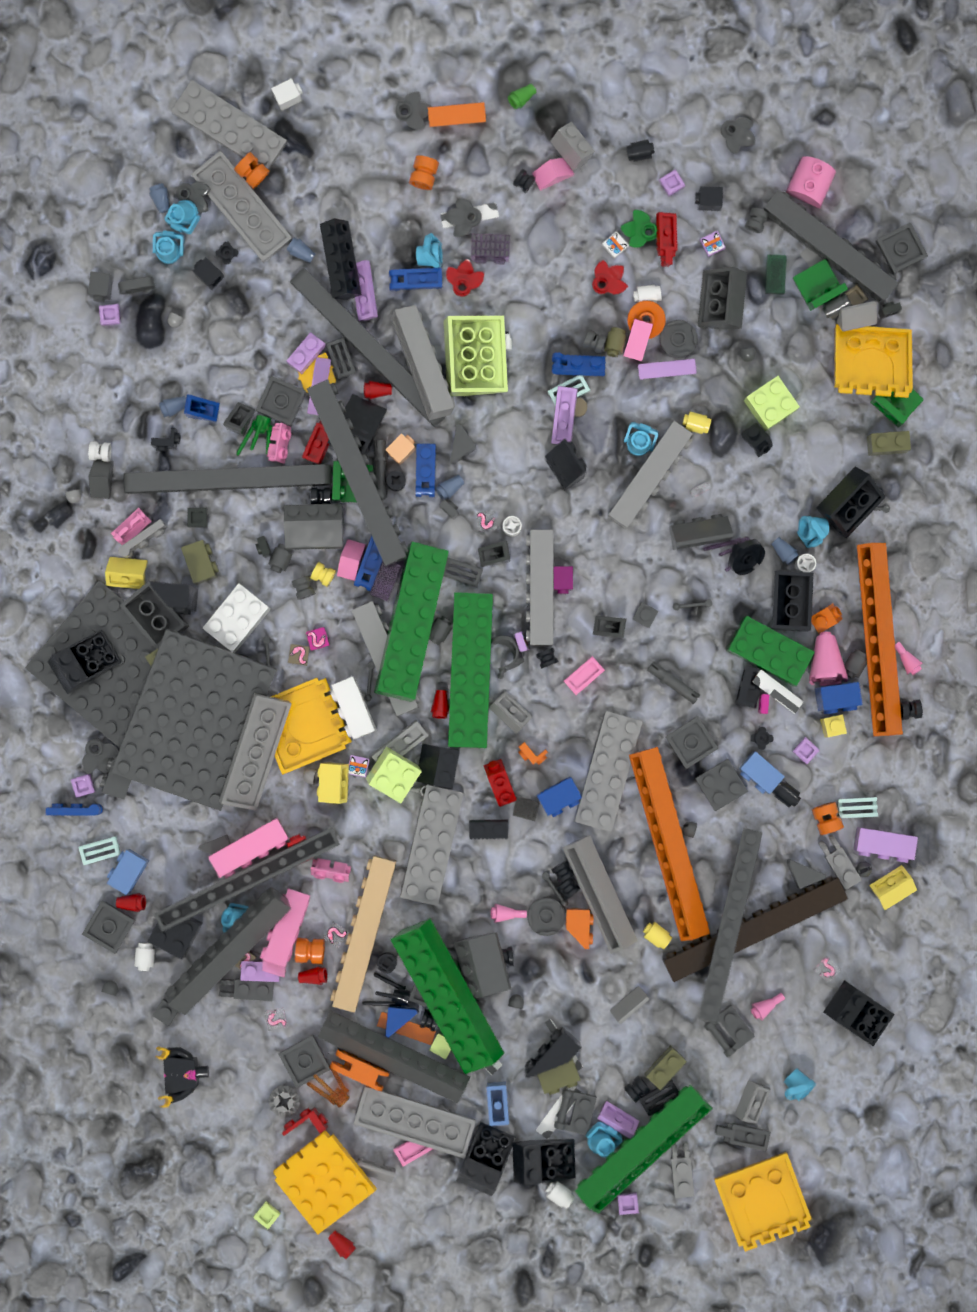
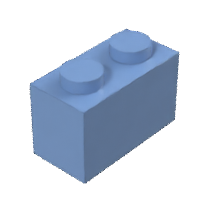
M753 751L738 768L742 771L740 775L748 782L751 779L756 784L755 788L762 794L765 792L770 794L785 777L756 751Z
M131 849L120 853L117 859L119 862L117 867L112 868L107 876L109 879L107 884L125 895L131 893L149 862L148 859Z
M506 1081L487 1083L489 1126L509 1125Z

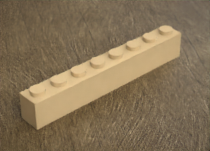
M376 855L373 856V859L368 860L366 870H369L368 878L364 877L361 888L364 889L363 896H359L356 907L359 908L357 915H353L351 926H354L352 934H348L346 945H349L347 953L343 952L341 963L344 965L342 971H338L335 982L339 984L337 990L333 989L330 1001H334L332 1007L354 1013L356 1011L397 861Z

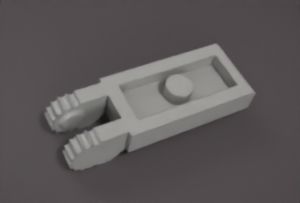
M831 835L829 836V841L836 849L835 851L830 853L823 841L818 844L825 854V859L836 877L839 878L844 890H847L862 881L843 848L840 847L835 837Z
M683 1142L682 1145L684 1157H677L676 1143L671 1147L675 1198L694 1197L688 1142Z

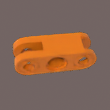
M337 1049L335 1055L345 1060V1064L332 1061L329 1066L331 1069L375 1090H383L384 1087L376 1080L379 1075L389 1077V1071L350 1052Z

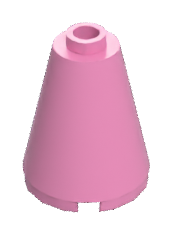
M821 632L815 640V653L812 657L809 683L815 685V682H820V686L842 684L841 680H844L846 683L848 676L836 637L831 635V632Z

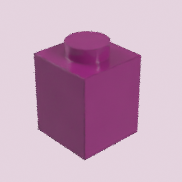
M573 566L553 567V591H557V594H569V591L573 590Z

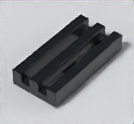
M671 1079L661 1090L656 1088L640 1097L639 1101L647 1115L651 1116L663 1109L669 1100H674L678 1097L679 1091ZM669 1086H672V1089H670L669 1091L663 1093L662 1095L658 1096L652 1101L645 1103V1100L656 1095L657 1093L668 1088ZM674 1092L676 1093V1095L672 1096L671 1098L665 1100L664 1102L649 1110L650 1106L656 1104L657 1102L668 1097Z

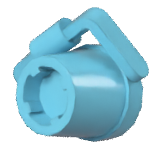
M182 200L176 204L173 203L165 216V221L171 228L186 234H191L200 220L196 205L189 200ZM183 225H190V226H189V228L187 229V228H185Z
M163 230V232H155L153 235V253H156L158 259L165 264L177 262L180 256H184V235L174 231ZM172 239H180V246Z
M432 233L426 235L423 245L416 248L418 266L442 267V243Z
M631 422L624 442H627V448L631 454L643 456L649 450L653 451L659 433L657 430L652 429L651 426ZM632 427L639 430L629 436ZM649 433L655 435L653 443L648 435Z
M802 516L799 521L797 534L807 548L817 547L829 533L828 520L820 517Z
M235 903L229 904L221 917L223 932H226L235 920L239 919L246 912L248 906Z
M796 1069L784 1081L789 1088L785 1091V1097L788 1100L797 1099L801 1101L809 1095L816 1086V1083L799 1069Z
M597 1122L586 1133L589 1149L601 1157H608L622 1142V1134L602 1122Z

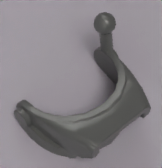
M498 636L492 639V645H505L513 653L514 660L509 665L499 668L500 673L497 676L499 679H503L504 673L522 664L524 658L519 650L516 639L509 636Z

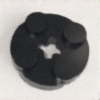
M756 539L736 543L732 547L733 552L729 557L728 566L738 575L749 574L755 570L753 567L757 563L759 565L762 563L765 557V549Z

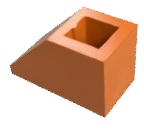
M566 908V929L585 949H589V944H593V933H589L590 925H593V914L590 913V909Z

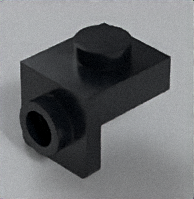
M757 423L741 434L742 438L754 449L758 457L766 454L773 447L770 436Z
M171 428L170 439L151 438V446L160 452H167L168 449H177V444H180L181 435L176 428Z

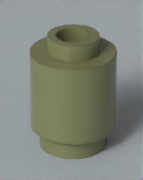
M612 327L608 332L604 351L607 352L608 356L618 357V355L623 354L626 341L625 330Z

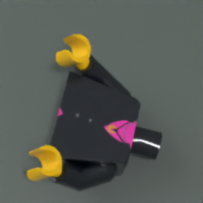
M158 1046L156 1049L162 1050V1054L155 1057L163 1060L165 1095L169 1094L168 1096L162 1095L158 1097V1100L165 1099V1104L159 1107L167 1108L170 1103L181 1101L192 1094L199 1085V1078L209 1077V1066H198L197 1057H193L192 1053L181 1047L165 1049Z

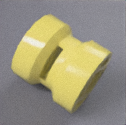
M318 562L310 579L314 581L320 580L322 585L328 587L334 578L336 570L325 568L323 563Z

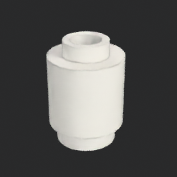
M653 284L636 287V291H633L634 302L648 300L657 303V301H662L660 286Z
M138 943V947H136L134 966L138 967L139 971H150V968L154 967L155 948H153L154 945L151 943Z
M559 1181L550 1182L545 1189L547 1192L546 1197L561 1208L567 1209L575 1198L572 1191Z

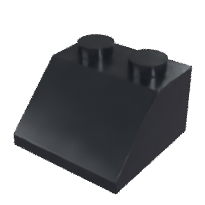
M422 744L418 764L422 772L416 782L453 789L460 751Z

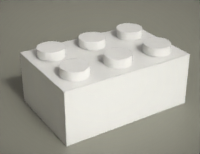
M238 583L204 625L203 629L231 652L236 653L271 608Z
M350 677L331 685L333 690H330L333 700L338 701L340 708H337L341 719L346 720L347 726H345L348 737L358 739L377 731L356 678Z

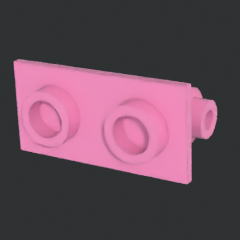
M275 423L272 427L270 440L276 441V444H269L268 461H277L285 464V459L288 456V443L291 438L290 426L284 423Z
M138 508L111 534L117 542L124 545L138 535L152 521Z
M313 859L311 875H314L315 878H329L338 883L349 882L351 866H348L347 863L335 861L333 868H331V860Z

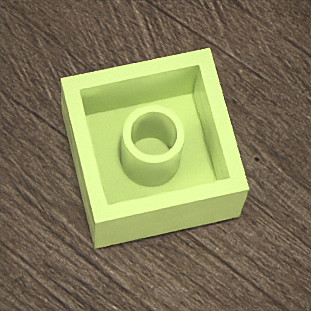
M779 376L751 393L744 400L765 432L790 416L800 407Z
M386 747L369 772L366 780L370 786L402 803L422 771L417 764Z

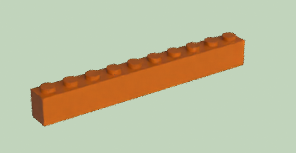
M886 543L857 545L873 737L903 734Z
M655 747L630 754L631 765L680 940H694L710 934L708 922L703 910V904L694 878L693 868L689 860L659 749Z

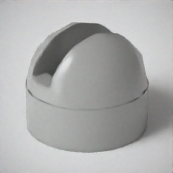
M170 312L167 322L171 327L178 328L183 323L184 318Z
M80 489L65 492L66 498L70 503L80 501Z
M305 770L303 773L304 781L315 785L318 778V770Z

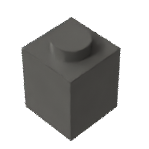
M90 272L88 295L93 298V301L105 302V300H111L113 277L110 273Z

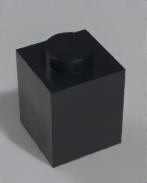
M700 187L698 193H695V204H698V210L721 211L723 206V187Z
M206 257L203 260L200 259L194 265L193 273L210 290H213L224 278L223 273Z

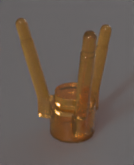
M331 1069L341 1089L337 1087L332 1090L321 1078L314 1074L313 1077L330 1093V1096L310 1082H307V1086L329 1100L333 1105L336 1104L338 1108L348 1101L350 1097L347 1092L349 1090L344 1086L336 1071Z

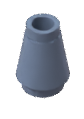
M163 183L150 187L149 195L159 213L168 212L170 205L167 188Z
M294 237L286 249L290 252V255L309 263L316 255L300 238Z
M182 396L162 400L163 402L159 403L163 417L168 416L170 418L185 409L186 398Z
M457 475L439 483L435 490L442 500H449L465 483L461 476Z
M780 537L771 544L781 561L787 565H790L799 557L797 550Z

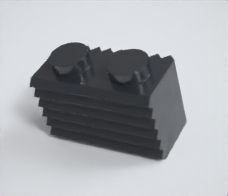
M469 820V838L471 840L473 838L475 840H483L484 838L486 840L488 838L490 840L492 838L494 840L496 838L498 840L500 838L502 840L504 838L507 839L508 820Z

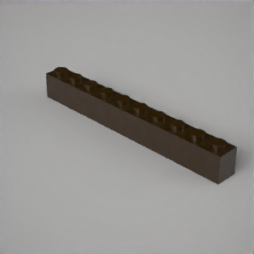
M828 876L821 880L822 883L817 886L811 884L805 887L804 892L797 894V892L792 893L786 897L787 900L781 903L779 900L769 905L770 908L764 911L762 909L756 910L750 918L745 919L743 917L734 954L847 900L848 897L839 878ZM718 933L712 936L710 934L699 938V942L695 944L690 942L682 946L683 950L676 952L673 950L665 954L666 958L662 959L673 983L711 965Z

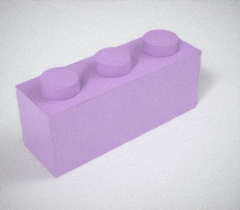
M857 827L854 850L859 851L858 855L870 857V853L878 854L880 859L889 860V857L892 856L897 857L899 862L908 863L909 859L915 860L918 837Z

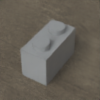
M573 122L558 129L550 141L573 171L586 164L595 152Z

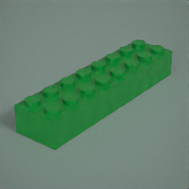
M413 541L407 548L409 552L406 553L407 558L403 565L374 691L376 694L412 702L416 698L449 553L447 550Z
M454 592L448 747L487 748L493 594Z
M431 918L402 929L390 940L464 1074L494 1065L505 1053Z
M691 1085L683 1087L678 1093L679 1096L674 1100H669L660 1113H655L649 1119L650 1122L646 1126L638 1128L635 1132L636 1135L631 1140H625L621 1144L619 1151L611 1153L606 1158L607 1161L602 1166H597L588 1179L585 1178L578 1183V1188L575 1192L588 1209L599 1214L713 1109L698 1090Z

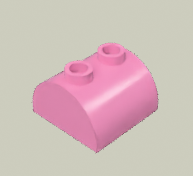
M807 156L802 157L786 193L820 209L836 171L822 160Z

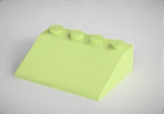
M447 316L444 320L446 380L450 396H472L508 392L504 316Z

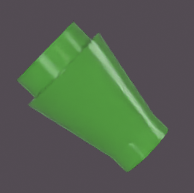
M529 84L511 92L510 96H508V101L515 110L521 109L537 91L532 84Z

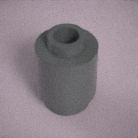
M846 293L843 295L839 294L824 303L823 311L827 318L831 317L834 320L838 318L840 308L852 306V303Z
M279 543L269 560L270 569L277 573L286 571L292 558L293 550H285V545Z
M444 616L441 619L437 617L432 624L429 640L437 645H440L441 642L444 643L453 629L451 626L452 621Z
M857 649L853 653L851 652L844 664L849 678L860 677L867 665L866 654Z

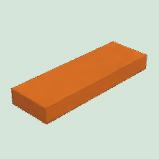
M485 103L428 107L429 127L486 122Z

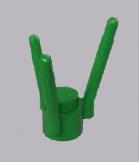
M262 415L256 416V420L252 421V425L239 446L236 455H240L253 430L256 432L250 450L254 449L259 434H265L267 431L266 455L268 454L273 427L270 425V418Z

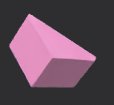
M563 158L547 161L535 170L532 175L536 177L535 182L541 191L574 176V173Z
M347 539L340 557L337 576L355 581L366 544Z

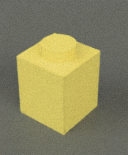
M843 714L820 719L824 738L847 733Z

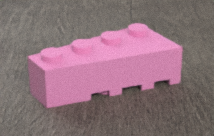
M277 817L270 823L259 827L254 832L245 835L208 858L219 878L224 876L226 879L235 874L234 869L240 866L244 869L251 865V860L257 856L261 859L270 854L268 850L276 847V849L283 847L287 844L286 840L289 837Z
M288 889L286 894H282L287 897L291 910L275 925L274 930L271 929L267 936V941H269L268 947L263 948L260 957L263 959L262 971L285 977L287 962H290L294 948L293 944L296 943L300 931L299 927L302 926L310 901V895Z

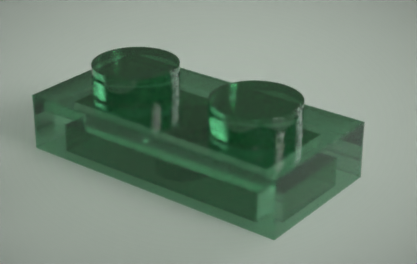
M767 255L765 294H785L787 255Z

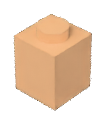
M401 433L386 448V453L401 465L416 450L414 446L415 441L409 435L404 436Z

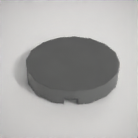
M674 320L663 328L660 334V345L668 356L684 358L694 351L698 335L695 328L686 321Z
M543 897L531 904L528 909L527 919L529 926L534 932L542 936H550L561 930L565 923L566 915L564 908L557 900Z

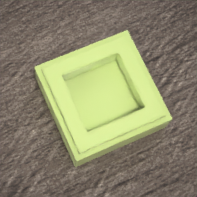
M438 1032L429 1051L447 1059L451 1048L444 1036Z
M265 1201L253 1218L266 1229H269L281 1213Z

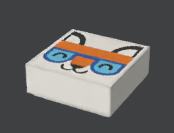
M617 231L602 243V246L614 259L629 247Z

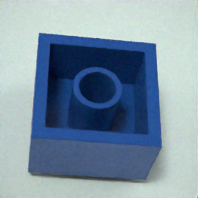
M859 682L814 689L818 711H823L824 714L838 713L839 708H842L843 712L858 710L857 706L863 705Z
M571 777L536 794L547 816L552 815V817L563 813L562 809L566 806L572 808L580 804L579 799L582 798Z

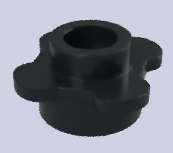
M224 242L216 250V256L222 258L224 264L227 265L239 254L238 250L234 249L230 242Z
M760 727L756 734L751 735L750 739L758 745L760 750H764L769 742H773L774 737L766 732L765 727Z

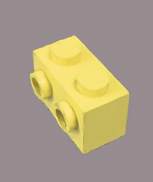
M320 763L318 768V802L335 804L347 802L349 764Z

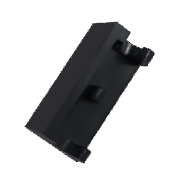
M744 666L736 704L756 709L761 688L754 684L753 680L761 669Z

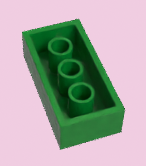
M748 616L743 617L726 650L793 687L798 685L815 653Z

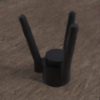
M374 973V977L398 990L394 989L393 994L375 992L378 996L392 998V1001H363L362 1004L371 1006H407L410 991L405 990L406 986L399 985Z

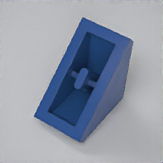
M188 394L184 414L192 419L217 422L220 403Z
M389 1006L386 1036L389 1038L419 1011L416 1008Z

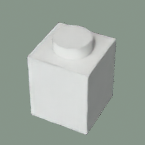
M292 78L271 88L281 111L302 101L300 96L303 94L298 83L294 84Z

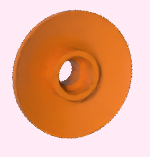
M646 300L636 303L630 309L627 318L630 331L634 319L643 321L644 316H649L650 321L648 323L653 324L649 339L656 337L665 326L666 317L663 309L653 301Z

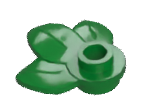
M634 210L633 221L621 226L623 234L631 238L629 241L630 247L640 248L647 241H653L657 238L656 225L650 221L649 215L643 211ZM649 229L652 231V234L647 235L645 231Z

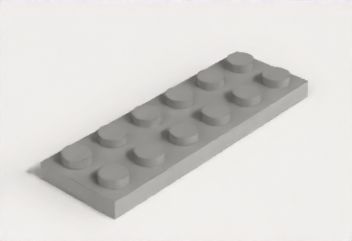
M193 80L190 81L171 110L172 114L241 158H244L251 152L258 159V164H263L268 170H270L287 144L286 139Z
M219 151L191 175L196 182H202L211 188L207 195L259 259L265 263L290 243L293 238L249 184L245 182L244 178L234 171L235 167L226 156Z
M254 693L219 799L221 804L257 810L292 704L290 701Z
M605 711L574 822L612 832L631 765L629 755L635 751L643 721Z
M426 784L400 898L438 906L464 793Z
M368 1086L364 1088L354 1125L464 1159L476 1123L475 1119L385 1091H378Z

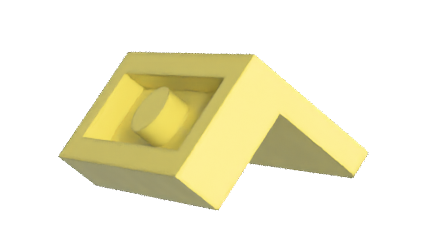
M110 557L105 570L106 586L140 589L146 584L145 571L147 560Z
M902 865L869 885L884 910L917 891L912 877Z

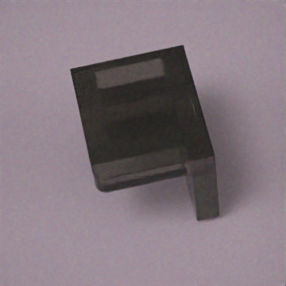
M517 797L513 816L535 821L540 802Z

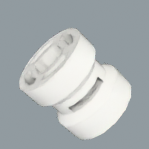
M91 441L88 451L89 460L96 461L101 459L103 462L110 461L111 443L104 442L99 444L98 442Z
M509 516L504 520L503 531L507 536L515 537L521 532L522 524L519 518Z
M803 554L798 557L794 564L796 571H813L816 567L814 556Z

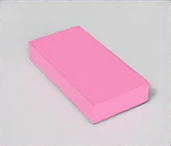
M634 319L624 353L625 357L642 361L653 326L652 323Z
M592 656L566 678L564 683L577 695L605 670Z
M406 1141L393 1150L402 1166H405L431 1151L432 1148Z

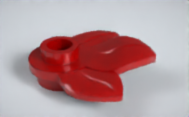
M467 259L457 269L448 267L446 278L453 285L454 293L459 297H465L471 292V289H476L482 284L484 272H474L471 262ZM460 285H465L466 288L465 290L461 291L458 287Z
M604 260L596 265L594 270L595 278L592 283L593 290L596 293L606 294L609 292L617 295L628 288V285L621 281L624 273L623 265L608 267ZM600 282H603L605 284V287L600 288L598 284Z

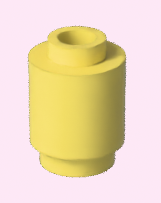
M689 411L688 415H684L682 425L688 431L708 434L711 419L707 418L706 415Z
M649 922L643 930L645 933L643 937L657 948L665 949L672 939L669 932L656 922L652 924Z

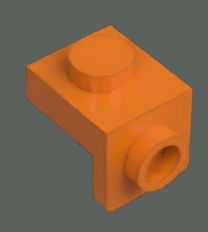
M832 603L812 615V624L818 634L839 623L842 620V613Z
M525 742L519 746L520 751L518 753L525 761L529 759L533 765L535 763L539 765L547 759L546 754L548 752L546 749L536 757Z

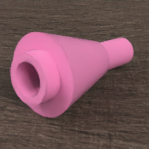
M900 642L896 643L895 649L900 654L907 675L910 673L915 675L922 670L920 666L923 663L906 651Z
M495 904L491 908V919H494L495 923L527 917L526 910H514L499 904Z
M780 993L772 999L751 1004L752 1015L755 1019L759 1018L763 1021L775 1008V1005L785 1000L784 995Z

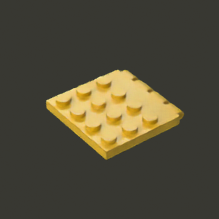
M836 324L834 328V388H838V393L852 394L853 389H855V394L872 395V390H875V396L891 397V392H894V397L908 398L909 393L913 390L912 329L866 326L842 331L839 325Z
M314 678L271 696L292 703L275 753V759L282 775L347 749L346 744L352 742L346 730L339 731L340 728L345 727V723L339 713H332L338 706L336 701L333 700L332 695L325 696L324 694L331 690L326 678L320 681L318 678Z
M327 1131L322 1132L314 1141L309 1142L300 1149V1152H296L287 1159L286 1163H282L273 1170L276 1176L275 1182L317 1234H320L377 1190L334 1134L330 1136Z
M787 1152L714 1178L738 1246H743L745 1252L757 1248L756 1240L758 1239L762 1246L776 1241L775 1233L778 1234L779 1239L794 1234L793 1226L796 1227L797 1232L810 1228L808 1221L812 1219Z

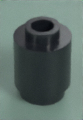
M648 139L630 143L631 145L626 146L629 161L634 160V162L651 159V154H655L653 142L649 143Z
M781 781L772 791L774 797L788 808L791 805L795 807L801 800V797H799L800 792L786 781Z

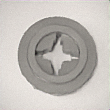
M279 1086L271 1092L268 1103L271 1111L277 1116L287 1117L297 1111L300 1099L298 1093L292 1087ZM280 1096L284 1099L291 1097L287 1102L288 1106H277L281 1101Z

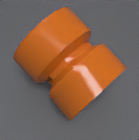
M251 152L234 168V171L240 177L246 178L245 182L253 189L270 173L263 164H258V159Z
M417 155L413 165L415 171L411 172L409 184L420 189L432 190L435 181L433 175L437 173L439 162L427 156Z
M830 802L811 809L814 819L819 821L817 828L820 835L829 834L844 828L841 817L837 816L839 811L836 802ZM827 814H830V815H831V818H828V819H825V820H824V818H823L824 815H827Z
M297 937L295 963H307L310 960L312 964H323L325 939H313L310 942L307 938Z

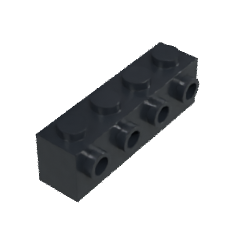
M333 218L321 223L320 229L332 297L349 300L362 295L349 221Z

